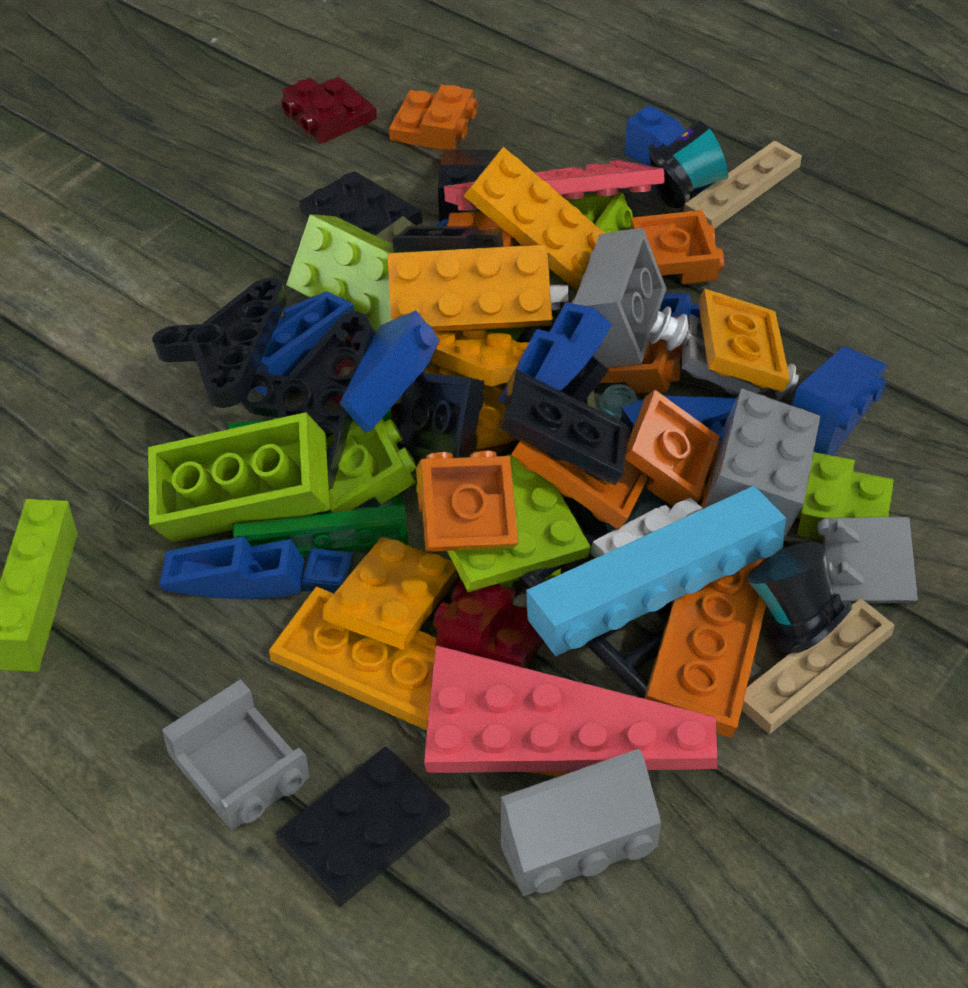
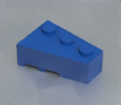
M326 291L283 309L284 316L279 318L256 373L288 377L343 314L355 311L353 304ZM356 327L354 332H348V335L359 332V328ZM258 386L253 388V390L266 396L268 388Z
M843 346L797 387L792 406L820 415L814 446L815 453L834 456L858 421L867 412L871 403L879 401L887 384V380L882 379L887 364Z

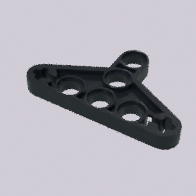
M276 278L261 279L250 285L204 323L174 325L159 330L152 338L159 360L163 362L197 361L210 403L218 408H226L238 404L245 398L286 305L287 299L282 282Z
M358 311L343 314L288 377L255 373L249 390L241 401L249 413L260 416L282 418L307 412L325 433L334 435L332 445L326 448L329 491L330 489L332 490L352 417L343 407L339 411L329 413L324 410V405L328 399L334 396L343 397L375 335L368 317ZM360 326L362 332H356L351 343L348 332H354L356 327ZM344 360L355 362V367L351 373L345 376H339L334 373L336 366ZM258 386L268 388L265 398L261 401H248V395L253 388ZM295 391L306 393V398L301 405L297 407L286 406V400L291 393Z

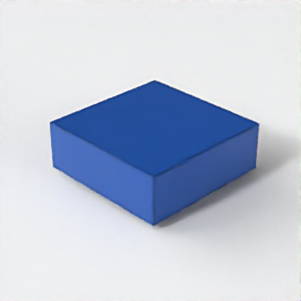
M310 548L302 579L303 591L312 592L317 586L334 594L351 574L354 562L353 552Z

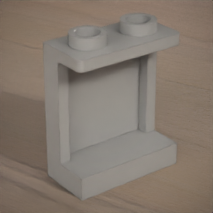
M241 679L162 729L168 755L231 832L243 823H250L259 818L268 806L283 796L294 794L310 778L306 754L300 748L293 751L254 707L251 690Z

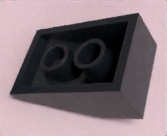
M444 149L438 180L439 221L448 220L450 213L481 211L479 209L458 210V205L446 202L444 186L475 182L500 150Z

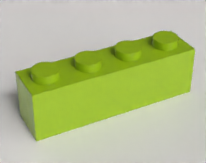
M25 500L0 580V670L39 672L78 535L68 501Z

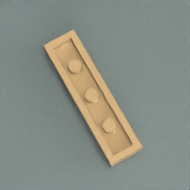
M774 140L730 171L728 179L713 183L689 200V202L685 203L684 212L703 210L707 223L712 224L715 229L798 169L801 164L802 155Z
M860 598L852 604L853 608L849 614L823 640L805 651L790 653L750 684L746 689L742 711L764 731L771 734L891 637L895 625Z

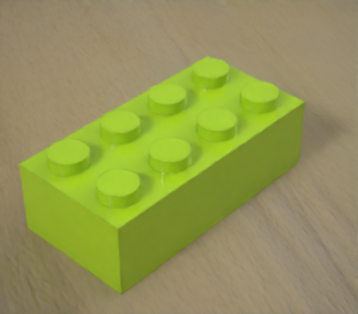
M310 214L286 285L310 298L328 291L352 303L354 310L364 313L368 317L374 331H377L380 325L391 321L388 253H394L393 244L336 216Z
M307 412L148 447L149 525L172 543L232 531L233 523L297 517L330 510L325 432Z

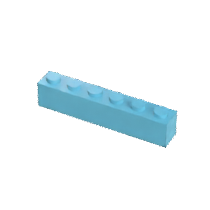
M752 486L526 590L527 620L555 656L570 649L580 648L589 640L610 630L620 629L629 621L650 611H657L681 596L695 593L705 585L723 576L733 575L742 567L761 558L771 557L783 548L786 517L755 486Z

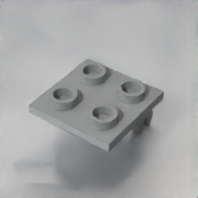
M909 517L823 518L818 522V533L823 535V545L826 549L828 572L833 593L840 594L842 601L849 600L850 603H855L862 598L867 603L917 602L918 596Z

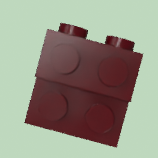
M339 76L329 79L320 85L309 77L282 89L283 99H281V106L286 116L293 118L306 134H310L320 144L377 119L376 108Z
M459 582L453 592L451 604L442 602L437 608L433 620V627L438 629L435 647L440 646L522 668L527 667L544 641L527 620V607L513 605L515 590L502 586L500 583L468 592L464 583Z

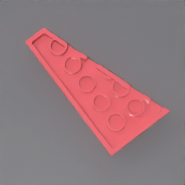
M623 160L610 161V164H587L586 170H582L579 167H567L534 172L565 199L584 198V192H596L598 196L618 194V189L629 188V192L651 191V185L664 183L663 168ZM474 182L444 186L445 201L458 205V210L478 209L464 197Z
M440 646L435 647L424 757L427 773L576 771L636 749H640L643 754L647 770L718 769L716 717Z

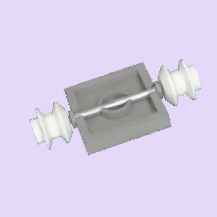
M669 306L664 308L662 312L657 310L653 314L647 327V332L651 334L650 342L655 344L659 339H663L666 341V350L668 351L675 349L682 343V369L686 370L691 376L711 381L722 386L728 393L738 396L741 388L756 394L759 392L763 394L769 389L759 388L749 381L733 376L724 377L708 369L700 318L691 314L687 318L686 314H682L675 319L671 317V308ZM794 364L787 366L790 381L784 391L774 390V399L777 401L781 400L784 396H790L797 386L799 376L795 374L796 366Z

